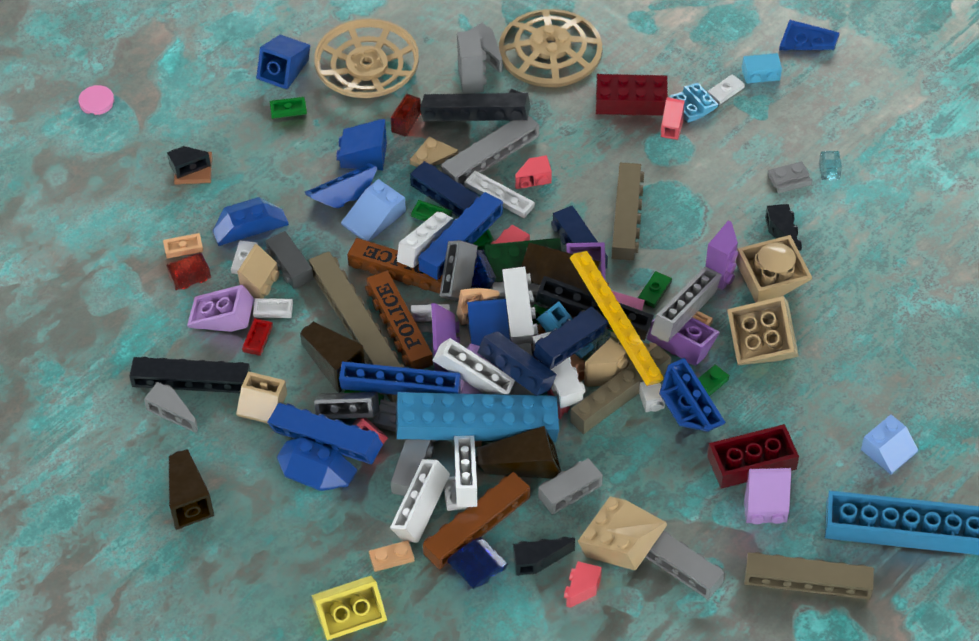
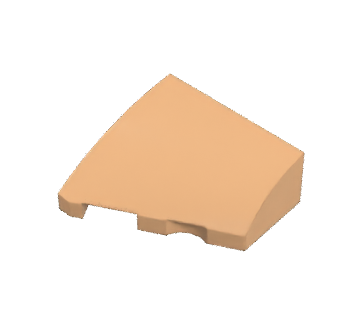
M484 288L460 290L456 312L460 324H468L467 302L499 298V291Z

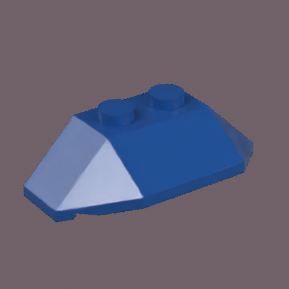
M368 163L356 170L305 191V195L333 208L343 207L346 202L356 201L360 198L363 192L371 185L377 168Z
M257 197L224 207L213 229V234L218 246L287 226L289 222L283 209Z
M683 358L669 364L659 394L679 426L709 432L726 423L686 359Z
M303 437L286 441L277 455L284 477L319 491L348 487L357 473V469L338 451Z

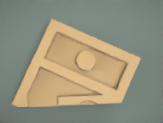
M428 137L411 157L410 165L418 167L424 161L430 165H440L445 162L446 158L456 156L458 149Z

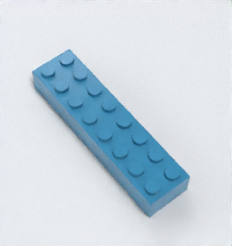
M397 393V439L454 440V436H474V441H499L545 426L552 441H557L559 433L557 396Z
M829 491L826 502L825 539L979 555V506Z

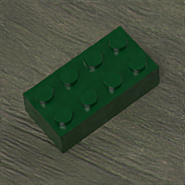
M560 238L485 245L487 284L504 282L503 269L521 267L529 243L562 251Z

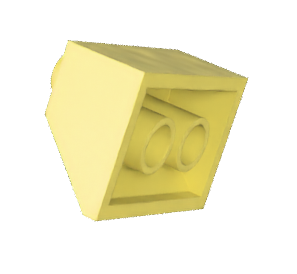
M372 576L311 595L326 640L387 621L378 586Z

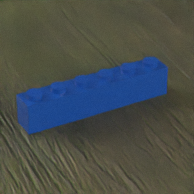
M486 192L477 197L474 203L469 208H466L463 214L458 219L456 218L452 225L445 229L436 241L434 240L426 251L421 252L418 257L419 271L438 280L443 275L448 241L461 240L473 244L503 214V201Z
M342 361L339 377L341 389L393 395H397L398 392L460 394L461 374Z
M278 403L267 421L276 433L293 439L306 438L334 449L341 455L371 465L383 446L379 435L372 430L364 431L356 425L349 426L341 420L336 419L334 421L323 414L315 415L307 409H297L292 404Z

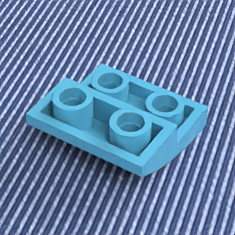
M699 83L684 86L683 92L668 96V98L685 100L683 119L687 123L707 115L719 105Z

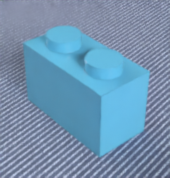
M778 53L743 56L742 71L746 84L778 81L781 79L782 66Z

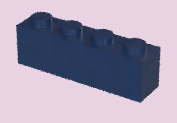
M426 161L410 173L412 187L442 207L452 210V213L458 217L479 197L475 192H471L461 183L451 179L449 175L442 173L434 165H430Z
M573 205L553 213L552 228L555 232H558L564 245L566 243H598ZM605 253V262H606V269H607V266H608V256H607V254Z
M593 307L586 311L582 310L575 318L567 320L563 326L558 329L555 328L545 338H540L535 343L533 356L546 367L552 369L603 335L608 320Z
M498 331L484 336L477 352L536 396L549 391L557 375Z

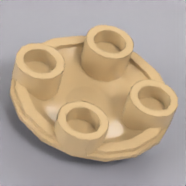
M781 243L767 244L759 251V267L762 270L786 275L795 265V253L790 247Z

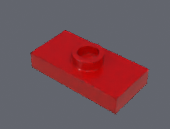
M254 318L243 344L242 352L261 356L273 323Z

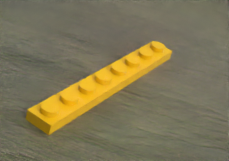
M588 251L574 253L570 257L572 263L646 386L661 383L664 379L662 373Z

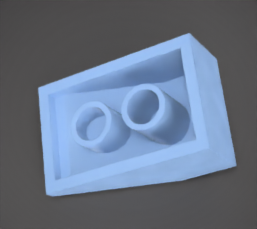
M378 179L363 192L342 220L341 225L360 239L370 242L406 212L405 197Z

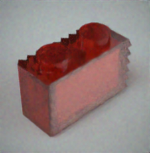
M405 94L390 118L391 131L405 137L408 136L421 115L420 98Z
M201 252L166 265L168 275L175 290L187 289L190 285L198 282L204 283L211 278L210 269Z

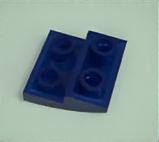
M477 250L471 289H491L496 276L484 250Z
M482 537L465 545L447 560L473 589L488 583L491 576L506 570L508 565Z

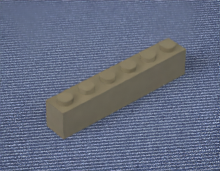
M619 163L612 259L634 261V253H638L639 242H635V240L639 239L640 228H637V224H641V213H638V210H642V199H639V196H643V185H640V182H644L645 172L641 171V164Z
M657 345L649 353L662 375H665L667 366L671 364V356ZM634 364L628 366L571 408L570 422L582 434L588 432L639 394L640 382L644 381Z
M748 552L744 585L870 600L873 592L874 567Z

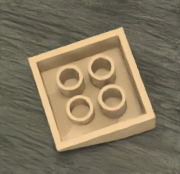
M791 235L737 249L736 264L755 303L782 297L812 280V276ZM771 243H781L790 247L796 256L795 265L786 275L762 270L759 267L758 254L762 247Z
M784 296L727 309L738 365L782 361L799 357L789 304Z
M610 496L579 538L578 543L586 558L636 571L666 528L667 523L627 500Z

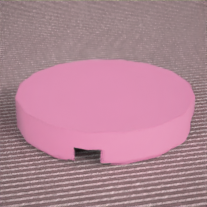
M101 85L91 86L83 90L79 95L80 108L86 114H104L113 107L114 95L108 87Z

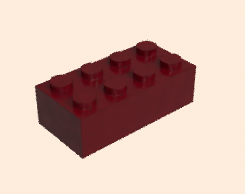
M597 74L596 114L663 116L668 97V75Z
M785 424L709 443L707 454L721 489L746 483L749 469L791 468V471L797 470L799 454Z

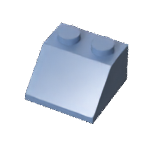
M889 415L864 436L861 451L891 475L918 452V448L907 427L893 415Z

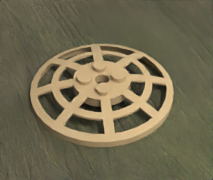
M543 9L526 13L510 22L501 34L499 51L504 67L517 79L534 86L562 87L585 79L596 69L602 56V40L596 28L585 18L565 10ZM543 15V17H539V18L532 19V20L528 21V22L525 23V24H524V23H520L521 21H523V20H525V19H528V18H531V17H534V16ZM550 15H561V16H566V17H570V18H573V19H572V20H568V19H566V18L557 17V16H550ZM551 20L565 22V24L561 27L552 25ZM539 21H544L545 26L539 28L530 26ZM581 22L586 25L596 38L586 37L584 31L577 24ZM512 27L519 28L514 42L504 45L505 36ZM574 27L580 36H570L567 30ZM524 30L532 33L530 39L520 41ZM571 42H582L578 53L571 49ZM587 43L597 45L596 54L590 63L582 58L586 51ZM530 45L533 53L528 57L521 47ZM515 49L519 57L525 62L518 69L509 61L505 51ZM566 54L572 57L567 61L557 63V59L564 57ZM537 57H540L542 59L550 60V64L541 63L535 60L537 59ZM576 62L584 68L573 75L559 78L558 69L568 67ZM531 65L540 69L551 70L552 78L535 77L525 72Z
M370 18L348 21L331 29L319 41L314 54L315 69L321 81L335 92L356 98H374L398 90L413 77L419 62L417 44L405 29L389 21ZM371 27L380 28L383 31L380 37H358L355 29ZM349 31L351 40L344 42L337 49L327 45L338 35ZM391 31L402 37L408 43V46L399 50L394 43L386 40L389 32ZM361 42H376L375 47L362 46ZM351 45L355 46V49L352 50L348 55L342 53V51H344ZM385 45L394 53L387 56L381 49ZM323 50L332 55L331 70H321L320 58ZM412 51L414 57L413 68L411 71L402 70L404 64L403 55ZM338 58L346 61V68L336 69ZM398 59L397 70L388 68V62ZM350 74L354 79L349 83L340 75ZM384 74L393 75L383 83H380L378 79ZM324 76H334L347 87L345 89L337 87ZM398 76L405 77L401 82L397 83L396 85L389 87L387 89L383 88L384 86H387L388 84L392 83L395 79H397ZM361 80L371 81L373 86H358ZM354 89H357V90H374V89H376V90H377V91H375V92H364V93H363V92H353Z

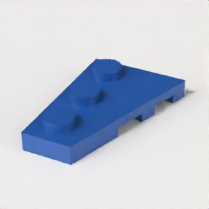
M789 20L779 50H834L840 32Z

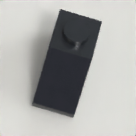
M182 146L167 152L169 165L177 179L211 166L209 154L206 151Z

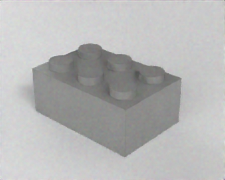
M478 30L457 32L458 71L463 94L484 92L483 85H486V75L483 74L486 73V64L483 62V60H486L485 49H482L484 47L483 37H479Z

